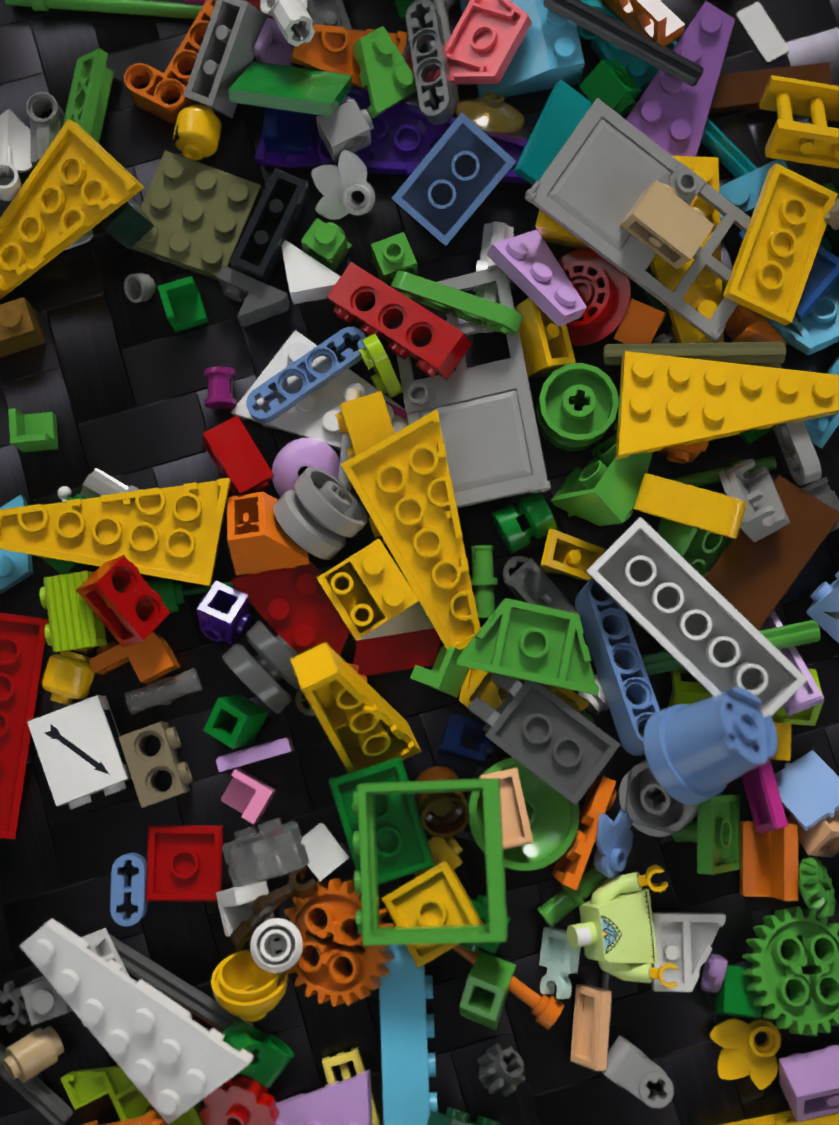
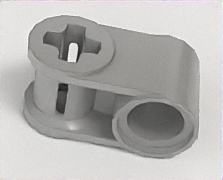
M619 1035L607 1053L606 1070L601 1072L618 1086L627 1089L646 1105L652 1108L666 1106L671 1102L674 1095V1087L671 1080L661 1067L647 1058L636 1046ZM649 1080L654 1083L658 1081L661 1089L659 1091L655 1089L649 1091L646 1084Z

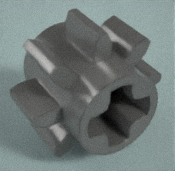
M13 981L4 984V993L0 990V1025H6L8 1033L17 1028V1020L22 1024L30 1021L21 989L15 988ZM8 1000H11L14 1003L11 1009L13 1011L12 1013L7 1010L10 1004Z
M497 1043L487 1049L486 1054L477 1060L479 1065H481L478 1078L483 1086L489 1090L490 1094L500 1089L505 1097L516 1091V1086L525 1081V1077L522 1075L524 1062L511 1046L502 1051Z

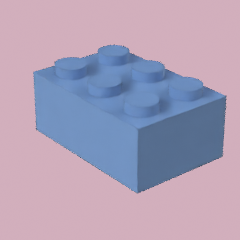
M461 112L394 194L392 199L446 246L516 161Z

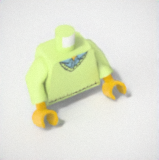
M653 865L646 870L644 875L634 872L618 875L615 878H607L592 894L591 900L581 904V923L567 927L566 936L569 945L573 949L584 947L587 959L598 961L601 970L623 981L651 983L652 979H656L668 988L678 986V982H667L662 977L663 971L667 968L679 969L674 963L665 962L659 968L652 967L651 964L657 963L658 957L649 889L642 887L648 886L655 892L664 891L668 887V882L655 884L650 881L653 874L665 872L664 868L659 865Z

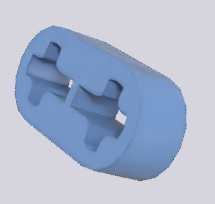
M127 853L120 856L113 863L111 870V916L116 923L126 927L142 920L148 907V901H146L147 861L137 853ZM129 860H132L133 867L139 868V873L132 876L131 886H128V875L121 872V867L128 865ZM128 892H131V904L138 905V911L132 913L130 918H127L126 911L120 910V905H123L128 900Z

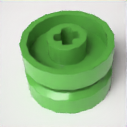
M585 363L566 364L553 371L543 383L535 408L537 426L543 437L557 448L567 451L586 450L599 443L613 424L619 407L618 392L611 378L598 367ZM574 406H578L581 411L574 410Z

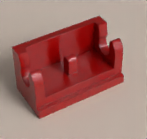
M238 415L203 433L202 445L222 478L231 479L229 489L233 496L257 493L269 485L268 481L274 478L273 472Z

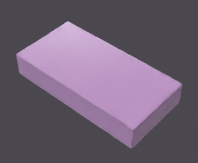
M289 737L219 756L216 759L219 772L292 752L294 747L292 740Z

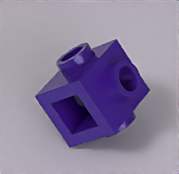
M215 581L207 595L202 597L196 610L200 631L213 641L220 642L222 640L233 645L239 634L244 635L252 621V615L249 613L248 595L218 581Z

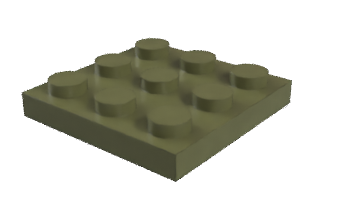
M165 151L141 204L142 210L154 227L131 249L155 258H161L166 260V262L218 280L217 276L223 265L231 268L230 261L263 192L262 186Z

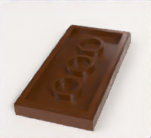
M780 475L774 481L790 524L755 543L740 528L737 539H732L704 578L758 631L839 521L838 511Z

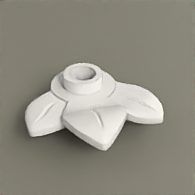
M344 149L340 154L338 166L321 165L312 169L311 175L315 186L324 195L315 209L320 215L328 219L338 220L349 213L364 215L372 209L375 203V192L372 186L366 182L367 167L355 153ZM355 191L362 192L365 198L364 201H354L352 193Z

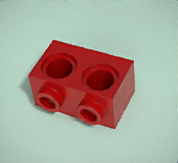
M125 555L105 562L76 589L78 594L122 647L144 641L170 614V611L162 603L160 595L150 588L139 574L138 568Z

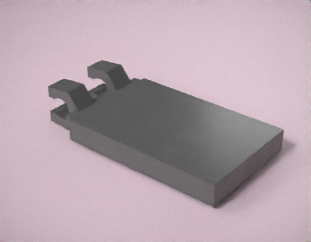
M493 674L490 681L508 693V696L499 708L494 710L478 697L468 707L470 712L486 723L482 729L486 732L485 737L572 804L577 805L620 744L540 683L522 679L518 681L513 677Z

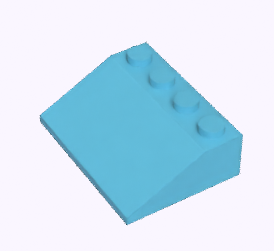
M459 0L463 14L469 2ZM510 0L528 14L532 24L500 83L477 84L480 102L553 89L555 84L561 80L569 86L580 84L585 62L577 25L544 7V0Z

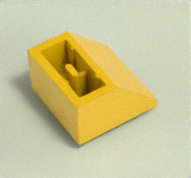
M380 539L372 542L317 577L320 585L356 641L419 601Z

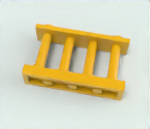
M771 75L759 103V109L776 111L778 114V119L765 146L766 157L839 169V129L828 127L827 120L839 122V86ZM792 114L811 117L812 124L793 121Z

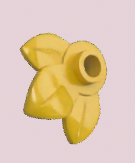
M732 1018L719 1023L712 1029L709 1034L710 1038L716 1044L723 1047L717 1061L718 1076L721 1079L735 1080L750 1075L751 1080L760 1090L765 1089L772 1083L778 1072L775 1054L781 1045V1036L774 1024L765 1019H756L746 1023L740 1019ZM759 1032L766 1033V1040L762 1044L755 1043V1036Z

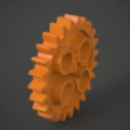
M341 878L331 879L329 883L327 880L316 882L319 890L313 896L308 898L294 896L292 899L296 907L287 908L284 911L291 919L290 922L298 928L303 940V949L299 960L287 971L288 974L294 972L298 974L294 983L295 987L307 984L306 997L315 995L318 992L319 1004L331 999L332 1006L334 1007L344 1003V1001L347 1005L357 1002L358 998L362 1000L370 996V989L375 990L381 987L382 984L378 977L382 978L390 973L383 963L394 960L395 956L386 951L387 946L390 945H363V934L358 936L355 933L353 923L356 920L357 910H362L361 894L356 895L354 880L344 881L343 884ZM387 908L379 910L380 927H394L393 923H383L382 918L388 912ZM322 910H324V912L327 915L326 925L322 922L321 919ZM309 932L318 935L319 938L310 936ZM354 945L363 947L365 949V952L359 948H356V946ZM314 947L318 950L319 962L314 958ZM346 958L352 962V973L346 968Z

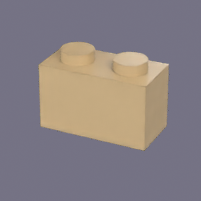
M656 180L643 191L620 226L675 269H678L692 259L714 227V224L706 219V215L700 209L688 205L679 198L677 192L671 186Z

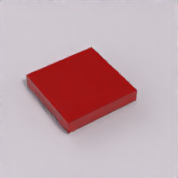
M149 825L146 901L218 902L216 893L222 891L224 825Z

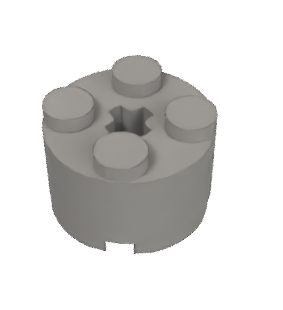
M647 758L635 765L621 781L619 801L624 813L627 811V814L633 821L632 824L639 831L655 837L668 836L681 830L697 816L698 804H685L669 795L653 775Z

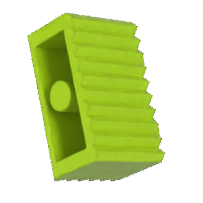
M82 571L43 578L44 587L40 588V601L43 608L48 609L49 623L45 625L44 630L47 644L53 647V652H65L107 645L104 624L76 591L94 572Z

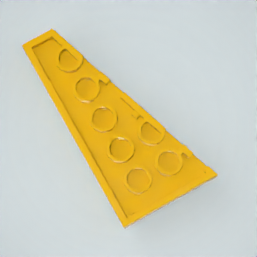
M223 478L217 479V481L194 482L160 489L151 488L102 495L88 499L66 500V502L1 509L0 550L100 567L105 562L125 555L138 568L139 574L211 587L231 479Z

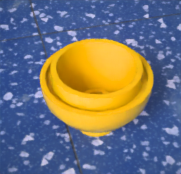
M250 949L239 951L228 956L217 965L211 978L212 991L217 1003L226 1011L239 1016L244 1021L255 1022L264 1018L267 1012L272 1010L284 996L288 983V971L279 973L265 971L255 963Z

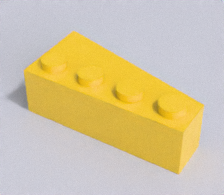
M323 643L290 659L302 691L348 773L401 756L403 761L421 752L408 722L327 643Z

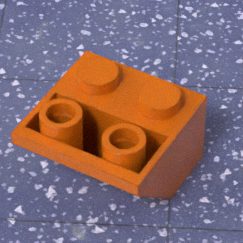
M265 492L231 496L227 499V541L236 575L257 574L262 571L294 568L309 564V553L299 546L276 520L273 508L277 499Z

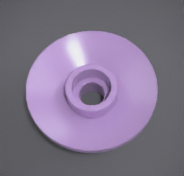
M313 438L296 439L285 445L274 460L272 467L274 487L280 497L288 490H295V481L300 476L301 468L305 466L322 469L338 480L340 458L332 447L321 440Z

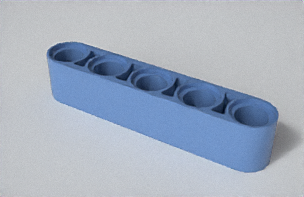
M591 578L576 595L575 608L581 616L583 631L620 742L629 754L642 756L645 754L644 738L640 736L638 729L644 732L648 719L655 712L660 711L626 611ZM592 594H595L597 597H599L600 601L596 600L592 596ZM603 626L608 628L611 631L612 635L608 634L604 630ZM614 660L619 661L624 669L619 668ZM626 694L630 695L634 699L635 704L631 703L628 700Z

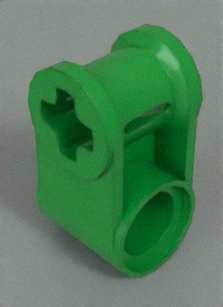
M235 1022L229 1025L222 1033L225 1036L222 1041L239 1052L244 1049L254 1056L250 1064L239 1073L254 1079L264 1087L270 1088L294 1057L293 1051L278 1037L266 1034L246 1022Z

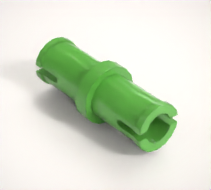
M493 545L470 546L472 555V579L470 580L473 586L478 618H489L495 611L494 586L498 585L497 578H494Z
M593 862L583 872L577 891L562 884V890L543 906L537 908L547 924L553 928L555 924L576 907L580 909L581 904L585 903L584 900L592 895L608 877H605L602 872H598Z

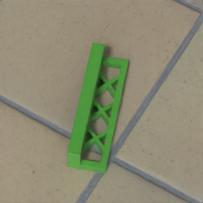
M97 49L77 59L63 123L64 125L68 119L76 122L98 143L114 71L105 67L108 53L101 49Z

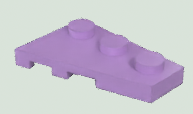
M370 1069L358 1073L352 1078L327 1084L324 1088L310 1093H302L277 1102L276 1107L279 1110V1116L275 1125H373Z

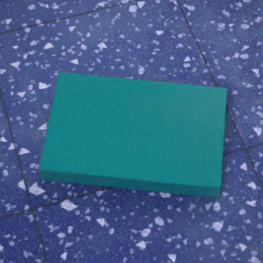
M561 80L556 83L513 172L532 185L539 181L593 103Z

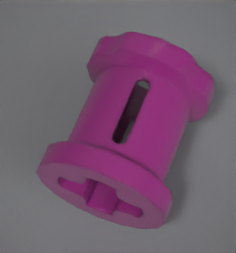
M219 366L206 368L204 377L208 379V398L204 400V406L211 409H230L236 407V399L233 398V378L236 377V370L230 367Z

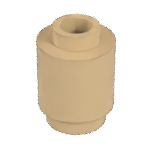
M51 1026L45 1029L38 1028L6 1048V1058L2 1060V1063L12 1080L18 1078L21 1082L25 1083L57 1062L58 1056L64 1053V1046L59 1035Z

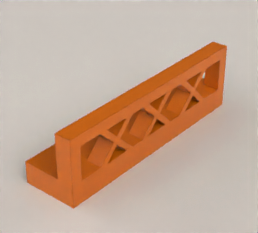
M603 0L629 27L663 46H667L684 34L685 24L660 0Z

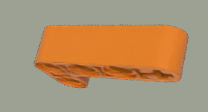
M206 0L164 73L143 63L134 64L126 70L124 82L134 104L173 124H176L178 113L190 105L197 104L184 97L191 76L184 74L189 70H193L217 0ZM142 84H149L144 89H137ZM171 99H179L175 104H167Z

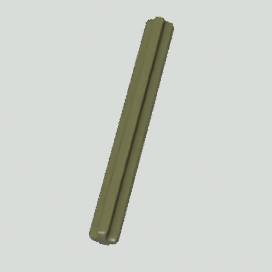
M783 342L607 344L603 352L604 364L607 366H621L622 356L625 351L736 364H780L786 358V347Z

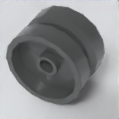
M259 620L246 633L248 642L258 654L254 656L243 645L234 644L222 658L252 692L275 713L280 714L292 702L290 692L280 681L284 678L293 688L302 690L290 660L299 654L279 634L276 636Z

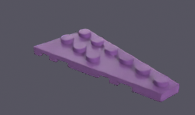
M707 1L700 8L673 49L674 52L704 68L698 83L695 86H690L659 69L626 119L671 156L696 157L735 21L733 17Z

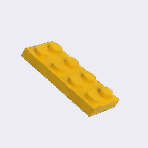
M777 163L770 167L723 297L784 326L792 323L827 226L824 217L834 205L838 194Z

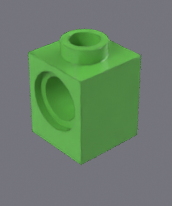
M404 232L371 244L373 262L382 282L391 286L397 271H404L418 276L417 262Z

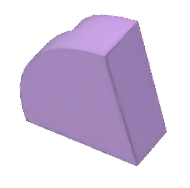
M710 953L707 961L704 963L700 984L702 991L717 993L720 990L728 963L721 955Z

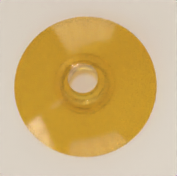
M488 92L483 97L463 99L456 106L457 116L462 112L481 130L511 133L520 130L524 124L523 115L513 106L504 102V97L497 93Z

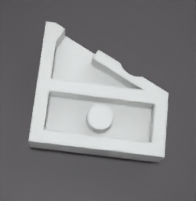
M652 912L658 957L657 963H651L652 967L659 968L661 964L670 962L679 968H667L662 974L665 981L678 982V986L668 988L662 985L659 980L652 979L653 991L692 992L700 976L699 970L711 953L712 942L720 926L723 927L726 921L725 914Z

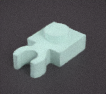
M555 927L543 928L539 965L547 967V974L543 976L540 982L541 994H554L556 984L557 999H569L572 985L568 974L578 973L581 947L573 949L569 945L566 930Z

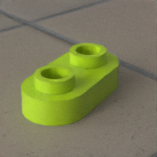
M376 334L363 339L362 344L364 348L360 349L359 353L368 370L371 368L375 370L376 374L371 376V379L377 391H382V394L386 393L390 399L402 393L401 385L390 360Z

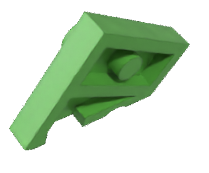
M384 26L360 38L353 45L356 62L360 66L359 75L362 88H368L371 105L367 108V112L371 119L417 92L415 75Z

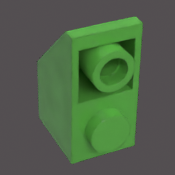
M481 951L467 979L459 1006L460 1016L496 1030L516 965Z

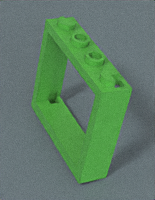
M500 778L358 784V792H353L352 813L353 815H359V831H354L353 850L355 855H360V870L355 871L354 885L356 895L361 894L362 910H357L356 924H358V934H363V945L506 942L508 929ZM483 791L489 924L380 927L375 795Z

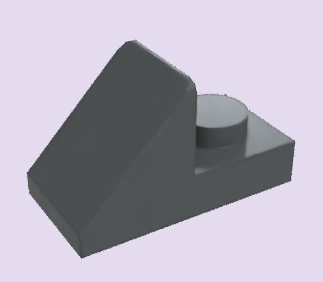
M223 265L217 276L223 293L227 297L238 302H242L245 299L237 315L241 327H246L288 311L291 305L287 293Z

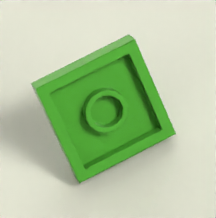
M717 794L707 801L698 804L697 820L690 821L681 830L672 834L675 842L697 843V873L713 875L740 870V795Z

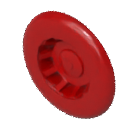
M591 248L572 251L557 261L587 307L582 315L584 320L579 321L576 319L566 324L571 345L583 346L606 338L620 325L629 307L631 287L628 276ZM600 283H604L605 287L601 288ZM604 296V300L602 304H600L601 297ZM595 309H598V310L591 316V313H592Z

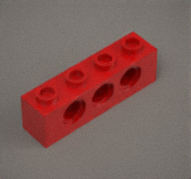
M352 262L327 295V298L335 306L333 313L348 324L355 320L362 325L360 330L368 337L376 334L378 339L381 337L390 343L388 348L404 360L408 355L417 360L416 367L432 378L437 373L447 380L472 345L464 332ZM375 301L374 306L370 310L363 311L367 303ZM403 318V322L398 328L390 329L395 320ZM432 336L428 345L418 347L422 338Z

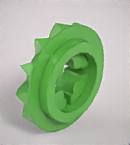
M817 857L804 858L801 860L798 870V884L803 900L818 918L822 919L833 916L837 903L834 898L836 891L833 889L832 879L828 876L827 868L822 865Z

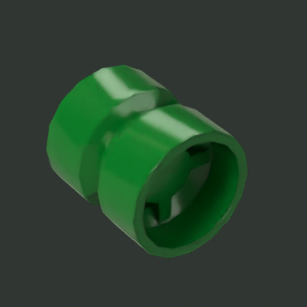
M529 492L518 498L516 506L508 503L491 512L493 523L503 543L512 554L530 545L532 537L540 540L548 535L549 529L557 530L552 512L540 492L534 494ZM521 516L526 529L521 530L516 517Z

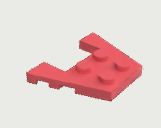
M462 0L469 3L445 46L451 85L499 84L532 22L528 14L510 0ZM408 50L404 60L414 74L411 50ZM440 70L430 71L425 77V82L435 81L440 75Z

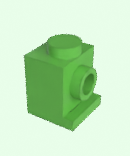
M318 218L301 240L303 252L333 272L337 270L352 248V244L347 242L345 232L339 226L332 222L324 223Z

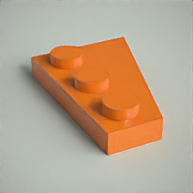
M312 24L316 32L311 41L302 43L298 47L294 46L289 61L308 69L352 75V86L368 91V88H362L360 66L356 62L353 45L360 38L373 32L375 29L362 31L345 29L339 26ZM408 32L388 33L403 56L409 37Z
M600 774L591 784L580 808L576 836L568 850L557 860L551 873L563 885L576 891L592 847L597 840L599 814H605L606 810L608 811L612 807L617 795V791L614 790L616 781Z

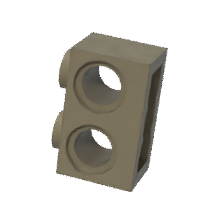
M159 722L118 737L141 808L190 791L188 784L193 782L187 762L181 763L177 748L181 747V742L174 726L169 727L168 722ZM151 735H155L161 743L160 751L155 756L149 755L145 750V741ZM162 770L169 772L172 776V785L167 791L161 790L156 784V777Z

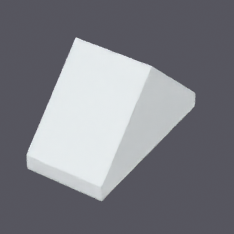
M285 240L281 247L293 304L326 299L341 276Z

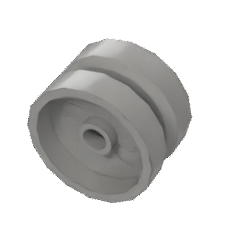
M316 467L307 468L295 481V490L286 491L277 500L273 508L276 520L283 530L307 552L325 560L333 559L346 546V537L351 538L355 536L367 524L368 517L361 503L345 485L329 473Z

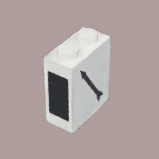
M96 695L27 722L56 806L69 804L70 810L92 802L90 795L103 790L105 796L127 788L125 781L132 779L118 738L120 734L106 696Z

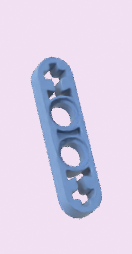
M356 327L341 329L254 389L246 400L247 409L251 417L261 423L275 420L362 359L359 350L364 348L362 340L366 338L364 332ZM350 338L352 341L358 339V350L353 352L350 348L340 353L343 361L338 363L337 357L331 348L335 347L338 353L345 348V339ZM326 356L332 361L331 369L322 374L315 372L312 368L313 361L317 357ZM291 376L299 377L303 381L302 389L295 394H289L283 390L284 381ZM277 387L280 396L285 401L280 404L278 398H275L269 403L271 409L269 412L265 413L262 409L255 411L258 407L256 401L260 398L264 401L270 400L275 396L271 389Z

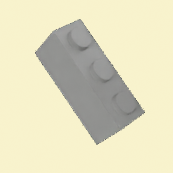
M217 0L184 97L197 104L207 106L214 112L233 118L238 103L229 101V88L253 61L255 56L254 45L267 16L249 2L243 0Z

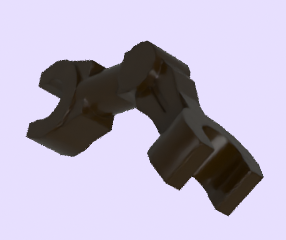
M304 864L295 867L291 871L287 885L267 895L259 896L253 901L252 913L248 920L242 921L231 933L230 940L236 951H240L245 942H251L256 928L274 912V909H277L294 895L300 898H308L319 890L314 879H311L306 884H299L302 879L309 876Z

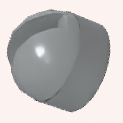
M136 273L126 277L124 289L127 297L132 302L138 303L150 299L155 293L156 285L154 279L148 274Z

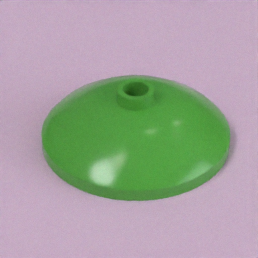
M514 758L504 759L492 765L483 774L511 768L518 769L533 843L504 849V867L520 871L543 868L558 860L572 844L579 825V803L577 805L572 804ZM472 791L468 803L470 813L469 827L476 844L486 855L482 791Z

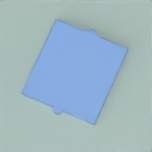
M813 750L793 763H785V768L774 774L783 807L805 831L826 817L833 818L835 812L839 810V776Z

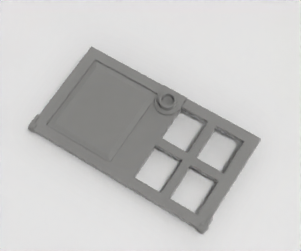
M597 98L539 181H536L531 189L527 190L524 199L547 214L714 343L720 338L721 333L726 327L725 323L738 303L724 297L711 318L707 319L682 300V298L703 267L727 284L732 271L714 258L712 254L732 224H735L746 233L751 217ZM656 180L671 186L677 192L678 197L688 205L698 195L723 215V218L704 246L699 247L692 257L694 261L673 292L645 271L656 253L620 226L643 191Z
M497 265L488 266L486 270L437 282L463 292L497 284L500 304L515 310L509 277ZM446 314L448 323L464 332L466 336L492 330L471 322L460 324L459 318ZM403 318L395 320L391 325L392 329L398 328L402 324ZM519 330L516 336L506 335L511 358L468 368L466 355H464L456 366V371H453L447 380L440 375H436L433 378L428 377L414 380L411 357L408 355L404 360L397 356L408 425L438 409L457 508L528 492L532 494L546 492L551 489L550 481L547 478ZM432 336L422 338L418 347L428 345Z

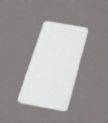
M755 2L737 12V17L766 62H770L789 51V47L759 2Z

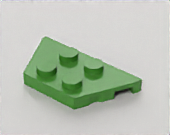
M505 598L455 662L457 666L591 695L599 694L598 683H595L590 664L589 649L583 638L582 623L577 613Z

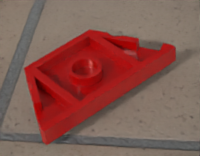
M310 559L309 564L262 571L257 574L235 578L231 582L239 591L248 595L250 604L299 655L323 643H327L340 656L350 630L317 580V577L322 575V573Z

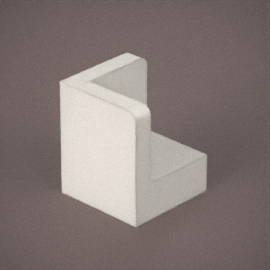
M324 823L318 824L292 845L319 881L323 880L351 856V853L344 844H339Z
M266 881L246 883L216 893L224 933L227 937L231 936V933L242 921L248 920L252 913L253 901L259 896L269 894ZM272 913L265 921L274 919V914Z

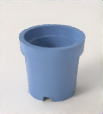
M736 687L691 705L677 704L655 712L648 719L644 729L645 755L653 775L669 795L685 804H701L722 792L730 781L768 762V758L774 756L778 743L776 728L771 716L764 717L757 707L762 704L758 697L746 689Z

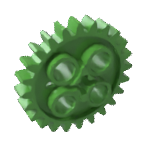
M801 907L776 910L775 916H764L765 926L753 927L755 934L759 938L746 940V943L754 949L753 953L743 955L746 961L752 963V968L744 970L743 975L753 977L754 981L746 987V990L757 991L759 994L753 1003L754 1006H767L763 1017L765 1019H776V1028H789L790 1034L804 1033V1035L814 1036L817 1035V1032H831L830 1026H839V936L837 935L839 923L827 925L828 917L818 918L809 908L801 910ZM781 944L785 948V958L782 957L780 952ZM815 944L817 945L819 950L818 957L816 956L814 951ZM820 983L823 985L824 989L823 996L821 995L819 990ZM786 984H788L790 988L789 998L786 996L785 992Z

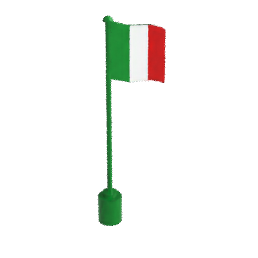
M391 556L392 559H393V561L395 562V564L397 565V567H398L399 570L401 571V569H400L399 565L397 564L395 558H394L393 556ZM336 565L320 567L318 569L323 574ZM164 578L145 580L150 588L160 595L162 603L170 613L180 612V604L186 603V596L208 593L211 589L210 586L184 589L183 582L177 583L176 580ZM231 582L223 583L229 587L236 588ZM418 601L357 640L353 664L359 665L358 674L366 676L411 669L415 665L421 667L434 665L441 639Z

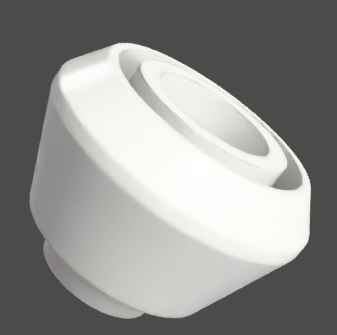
M281 918L269 919L260 924L254 931L250 942V951L255 963L263 970L272 973L284 972L293 967L299 960L303 949V940L298 928L290 921ZM276 938H281L280 941H274ZM276 950H283L281 953H276Z

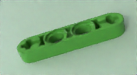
M397 271L390 286L417 304L510 336L517 335L524 318L522 314L510 307L404 271Z

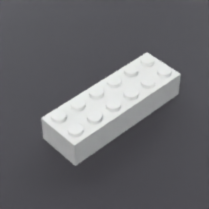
M641 517L586 571L712 696L736 687L746 689L762 702L757 707L763 716L766 717L772 716L808 680Z

